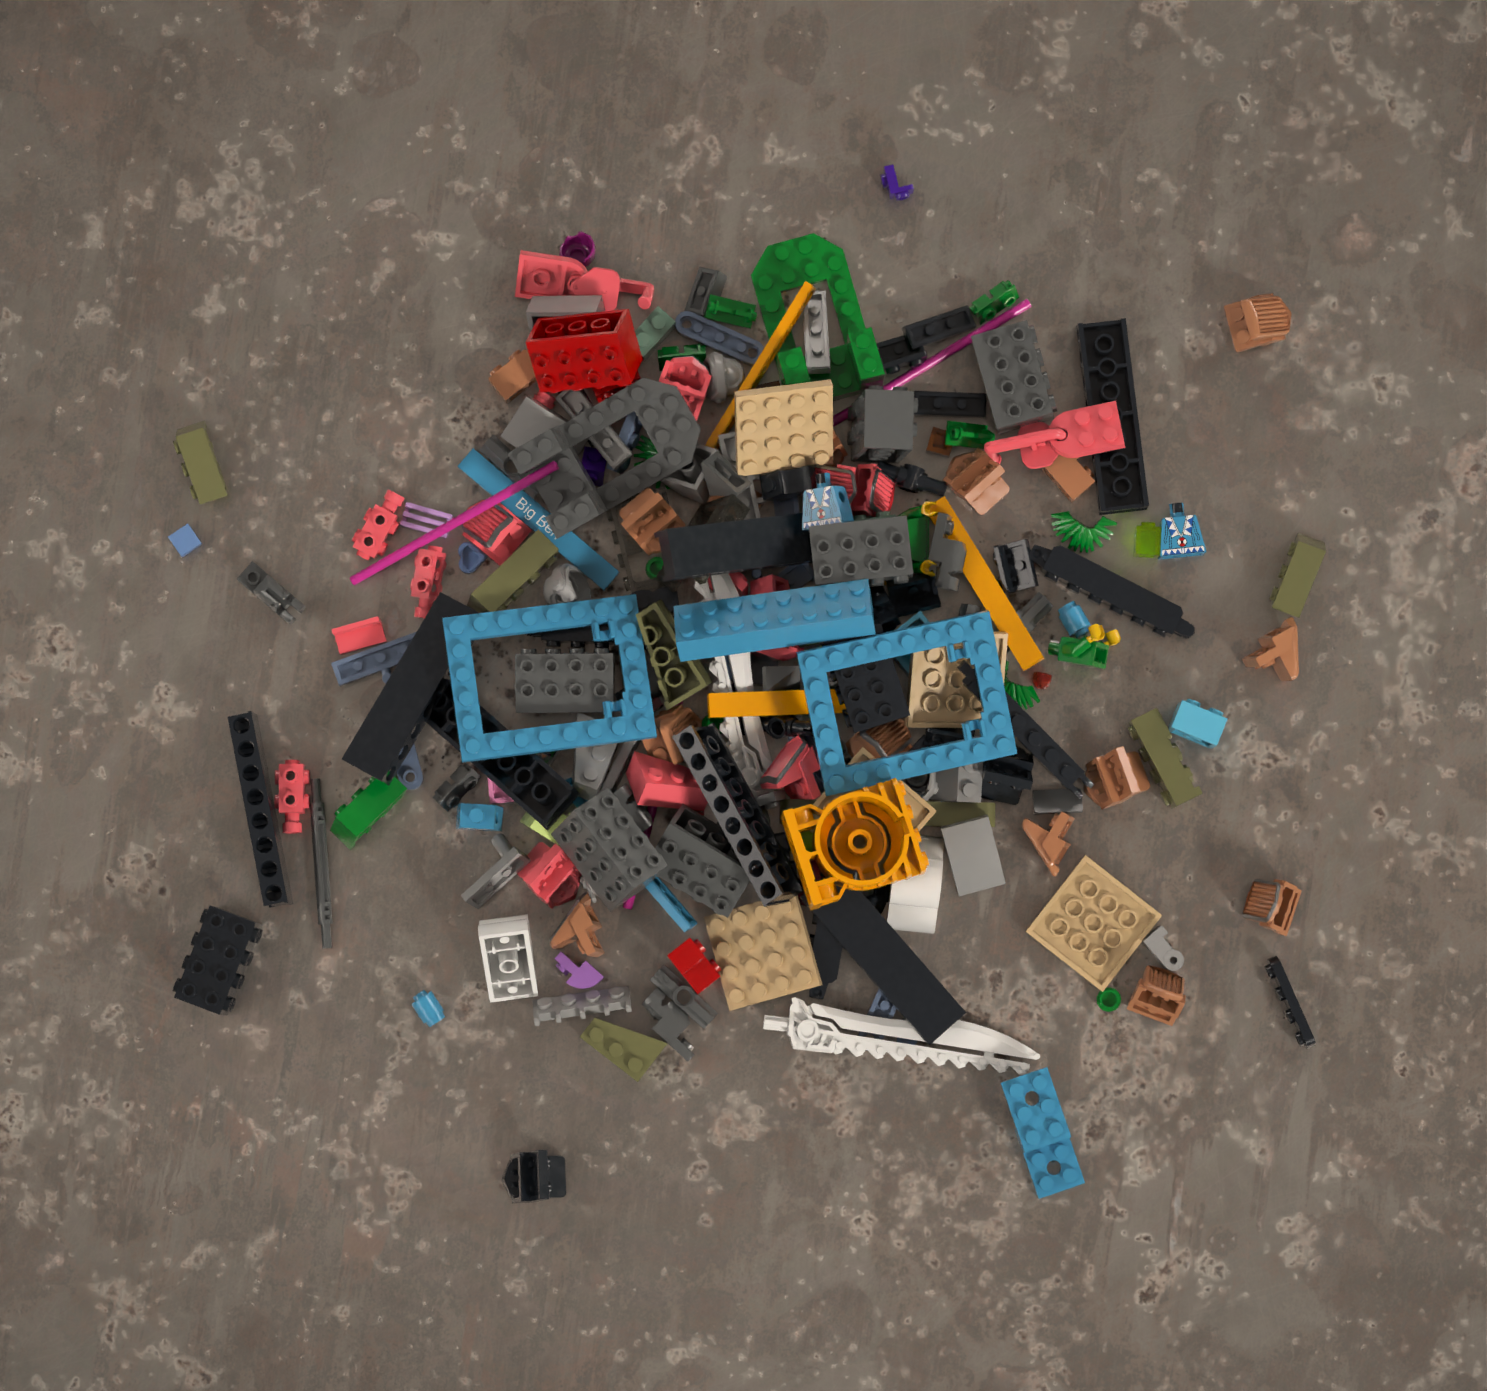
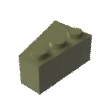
M205 420L177 429L176 440L173 441L177 455L182 454L184 463H181L185 477L190 476L193 484L189 486L191 495L194 500L198 499L200 505L228 495L220 465L213 451L212 441L209 440L205 429L207 428Z
M1297 533L1295 541L1291 542L1289 546L1286 565L1282 564L1278 578L1281 579L1278 587L1274 586L1271 591L1269 600H1272V608L1298 618L1300 617L1326 553L1324 542Z
M594 1018L580 1036L581 1039L637 1082L640 1081L668 1044L598 1018Z

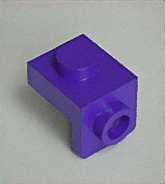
M894 165L884 166V174H880L883 189H888L890 199L896 198L897 201L909 198L910 194L914 192L913 184L899 187Z
M585 446L582 464L594 485L600 487L604 483L607 461L596 448Z

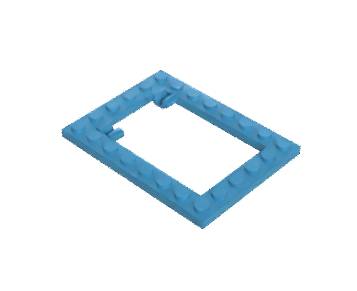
M636 594L442 618L462 763L656 738L657 733L643 638L636 618V614L639 613ZM608 624V630L600 631L599 625ZM591 626L593 641L599 642L614 639L615 645H618L625 692H622L623 699L619 701L602 702L604 719L483 734L471 640ZM620 711V717H612V712Z
M988 610L796 652L826 796L853 791L866 786L870 787L879 782L889 781L892 778L902 780L1017 754L990 612ZM962 642L963 648L954 649V644ZM946 646L949 662H954L961 658H970V663L974 665L983 711L980 712L981 719L961 723L964 739L845 765L826 672ZM979 729L980 736L972 737L971 731Z

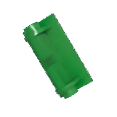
M1009 280L1006 282L1002 281L989 290L993 298L989 299L984 294L971 303L972 306L969 309L973 315L977 316L980 325L992 320L998 312L1006 307H1010L1019 298L1016 286L1012 285Z
M710 294L705 318L751 329L752 322H755L757 312H755L756 305Z
M700 343L683 345L684 353H679V346L662 347V349L657 350L659 371H663L666 360L671 361L674 357L694 356L703 363L706 358L705 345L700 346Z
M947 421L945 445L984 449V445L987 442L995 440V434L991 430H987L988 425Z

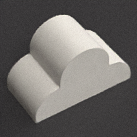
M920 835L921 842H919L921 852L925 851L929 866H927L926 872L923 875H917L910 879L890 884L886 921L894 930L934 934L941 893L944 839L943 837Z
M528 914L480 920L478 934L490 1003L537 997L538 988Z

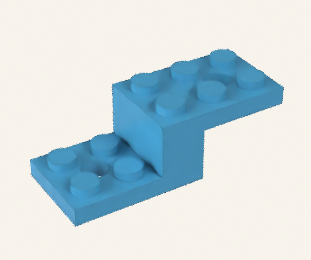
M1045 1067L1001 1082L1000 1084L1016 1127L1015 1132L1038 1199L1084 1184L1085 1181L1070 1140L1071 1134L1048 1068ZM1029 1091L1036 1092L1039 1097L1038 1102L1032 1106L1025 1102V1095ZM1052 1160L1059 1162L1061 1167L1059 1173L1055 1175L1047 1171V1164Z

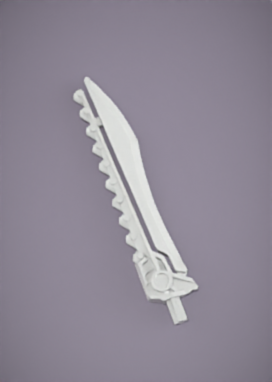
M728 573L710 576L713 587L712 593H710L707 576L700 577L695 582L694 588L704 598L701 602L740 597ZM750 652L728 655L736 692H754ZM725 656L714 657V660L709 664V670L718 680L713 683L712 690L715 693L732 692ZM724 717L725 721L720 723L719 731L728 738L726 746L754 797L773 792L775 789H762L760 785L761 777L772 764L760 717H742L747 743L757 750L761 768H763L762 771L760 770L756 753L744 745L738 717Z
M796 997L791 999L792 1004L789 1010V1017L764 1015L763 1029L787 1032L786 1035L789 1036L792 1048L797 1050L833 1052L836 1055L843 1053L842 1051L847 1048L856 1057L863 1055L865 1050H868L876 1059L883 1058V1055L888 1052L896 1061L904 1060V1057L909 1055L919 1064L925 1062L924 1060L929 1057L937 1066H941L949 1059L958 1068L966 1067L965 1065L970 1062L979 1071L986 1069L988 1064H991L999 1073L1007 1071L1006 1069L1011 1066L1019 1075L1027 1074L1030 1064L994 1058V1053L1034 1060L1040 1058L1039 1053L1007 1035L961 1020L956 1021L933 1043L984 1051L983 1056L840 1033L833 1023L815 1019L812 1015L833 1019L838 1027L842 1029L925 1042L907 1020L864 1015L815 1003L806 1006L803 1000Z

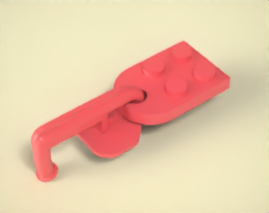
M520 251L515 297L532 299V296L602 295L605 311H612L617 307L620 291L642 295L637 301L638 306L646 310L651 306L654 286L651 283L622 279L612 269L594 267L587 271L581 262L569 257Z
M1116 401L1065 411L1056 416L1050 426L1044 422L1025 425L1020 428L1017 436L987 442L984 445V450L993 461L1000 464L1002 458L998 453L1020 448L1023 464L1027 468L1038 469L1052 465L1058 455L1066 458H1079L1125 448L1117 404Z

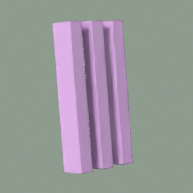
M406 502L400 526L428 533L433 529L409 523L407 519L411 518L436 526L445 523L409 513L410 509L447 519V521L451 520L453 515ZM448 532L440 537L447 539Z

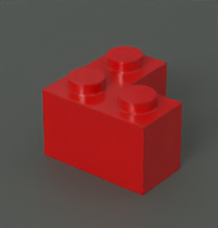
M688 938L667 956L694 991L700 994L721 977L718 974L721 968L713 958L710 961L707 960L703 954L707 950L698 939L693 941L691 938Z

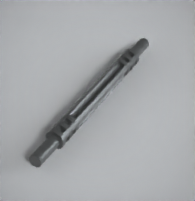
M310 779L312 796L310 816L318 925H321L322 949L332 948L330 924H333L325 808L324 802L321 799L320 779Z

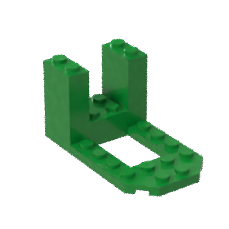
M814 233L767 246L751 274V279L768 339L771 338L786 313L781 293L801 288L805 281L811 285L827 281L844 340V345L829 348L830 373L809 374L805 355L803 356L801 347L796 348L791 330L774 358L781 385L831 379L833 384V401L859 395L872 385L883 386L885 372L872 327L865 328L843 249Z

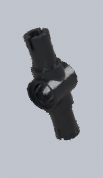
M879 461L877 464L881 471L898 484L897 487L902 490L916 494L918 491L922 492L925 490L940 496H944L947 484L928 477L923 468L911 464H904V466L900 465L898 467Z
M794 715L760 717L763 732H767L774 739H781L786 736L796 737L797 735L813 737L810 721H800Z

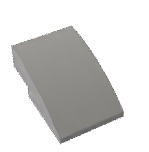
M526 396L500 437L518 448L545 431L560 426L569 420L553 409L547 408L533 397ZM588 438L573 446L577 455L584 448L589 440Z
M988 815L940 827L959 896L1006 884Z

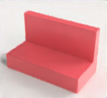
M378 616L331 629L340 655L387 642L381 619Z

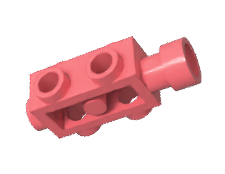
M389 489L383 497L385 501L381 507L375 504L374 508L370 507L363 518L366 521L362 530L358 528L352 539L354 542L353 547L358 550L356 555L368 561L371 557L376 559L378 555L381 557L384 555L389 545L385 543L389 534L394 536L400 525L397 522L398 516L394 513L398 506L401 507L405 498ZM379 516L385 518L384 523L381 525L376 523V519ZM368 537L373 539L371 546L365 545V539Z
M428 545V550L419 548L418 554L415 557V574L410 584L411 596L419 598L418 607H415V617L425 618L434 600L442 592V576L447 565L445 561L446 553H442V547ZM439 560L440 566L436 568V562ZM435 584L436 590L432 592V585Z
M285 760V764H279V770H275V785H279V794H275L274 804L275 809H279L280 814H285V823H282V833L286 834L302 833L300 814H305V808H310V794H305V784H310V770H305V765L300 764V760ZM289 772L295 773V778L293 780L287 779V774ZM294 796L295 802L291 805L287 804V798Z

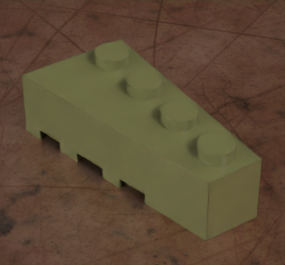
M538 529L471 593L467 606L479 613L506 610L512 601L515 602L524 593V589L529 584L533 585L540 578V572L545 567L549 569L558 560L556 555L559 549Z
M662 599L636 614L645 645H647L652 667H654L660 691H662L665 700L666 710L712 683L711 678L699 659L680 662L675 637V621Z
M1157 708L1129 721L1130 727L1127 728L1133 741L1138 740L1141 746L1138 749L1139 754L1144 762L1148 761L1152 769L1149 771V774L1155 784L1159 783L1163 791L1160 793V796L1166 806L1170 805L1171 809L1203 794L1199 786L1194 788L1192 784L1194 782L1193 774L1186 764L1182 765V753L1176 743L1171 742L1172 735Z

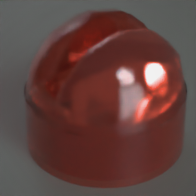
M1033 671L1032 683L1035 688L1044 690L1050 686L1051 674Z

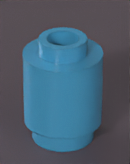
M1075 601L1064 605L1058 610L1060 614L1059 619L1070 637L1075 636L1078 639L1089 632L1088 627L1091 624L1080 605H1076Z
M423 990L412 997L415 1001L411 1004L422 1022L426 1023L428 1027H431L445 1017L443 1014L444 1009L432 991L427 993Z

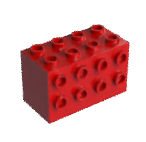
M629 309L538 318L525 342L540 393H557L562 390L579 391L592 387L601 389L612 385L626 386L632 383L643 360Z

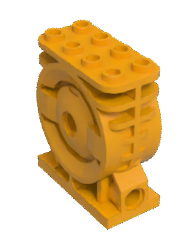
M892 778L883 783L879 782L870 787H863L860 790L849 792L833 799L823 809L808 804L782 812L781 821L810 911L839 901L845 889L867 891L888 884H894L901 880H907L917 875L920 876L926 872V868L929 866L928 858L925 851L921 852L920 833L918 828L913 829L911 821L914 816L910 804H905L904 795H906V791L902 781L898 782L896 778ZM858 803H862L865 813L875 816L885 825L890 836L891 847L888 858L882 865L885 873L882 876L878 863L882 860L887 849L886 833L876 820L861 814ZM835 809L837 810L840 823L832 835L831 846L833 854L842 866L856 871L859 880H854L853 874L840 869L829 855L827 839L829 831L835 823L832 813ZM813 813L820 816V818L814 820ZM814 829L812 837L813 852H809L805 849L801 833ZM855 837H862L865 840L866 846L863 849H858L853 845ZM815 860L818 868L827 879L814 881L815 877L810 861ZM836 885L842 887L839 894Z

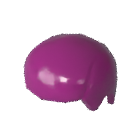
M579 231L577 235L566 237L564 243L560 246L559 256L576 259L585 267H588L595 259L596 246L590 235Z

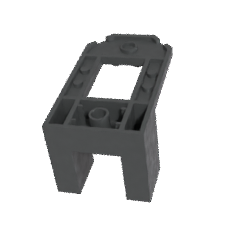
M642 378L564 424L551 428L509 452L508 455L519 474L526 472L531 474L552 461L557 463L558 470L534 484L551 512L545 519L558 539L691 463L694 458L701 427L677 386ZM635 411L658 454L596 488L573 446Z

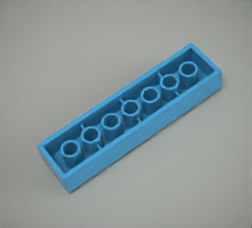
M868 579L674 606L675 637L680 662L875 635L873 606Z

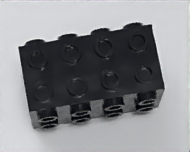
M878 615L874 616L875 635L884 633ZM868 636L820 642V645L822 647ZM892 658L829 672L832 682L838 681L839 686L834 688L840 705L845 704L846 709H843L842 712L847 728L852 727L854 733L910 716Z
M210 905L209 909H204L201 915L200 923H203L200 932H195L192 938L191 946H194L191 955H186L183 961L182 969L185 970L182 978H177L173 992H176L174 996L176 999L218 1015H228L235 1006L236 998L234 997L238 989H241L244 983L245 976L243 974L247 966H250L254 957L252 951L255 943L258 944L261 939L263 924Z

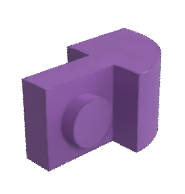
M560 952L554 958L558 962L556 967L562 973L567 975L570 972L572 974L566 982L572 987L588 989L596 986L604 978L587 961L578 967L563 952Z

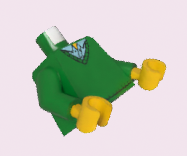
M926 501L923 505L909 508L898 516H907L913 573H924L933 577L935 573L929 572V568L932 565L937 566V563L928 560L929 517L925 516H936L938 512L930 511L931 505L937 504L936 502Z
M1094 624L1088 627L1090 632L1088 637L1086 635L1081 639L1061 637L1060 642L1051 640L1048 646V654L1058 656V661L1105 669L1109 646L1118 644L1121 637L1116 629L1105 633L1102 625ZM1106 635L1108 641L1103 642L1102 639Z

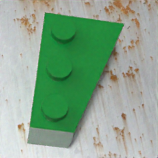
M371 777L368 781L370 783L368 787L364 790L359 788L351 797L353 801L348 806L345 804L341 805L334 813L336 817L330 831L349 850L355 846L356 841L364 833L367 834L372 829L371 827L381 817H384L405 795L407 788L396 777L393 778L389 786Z

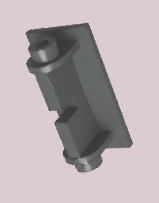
M467 763L463 766L460 765L450 776L455 781L453 785L446 780L434 792L433 798L447 812L451 808L456 807L461 798L469 790H472L481 778Z

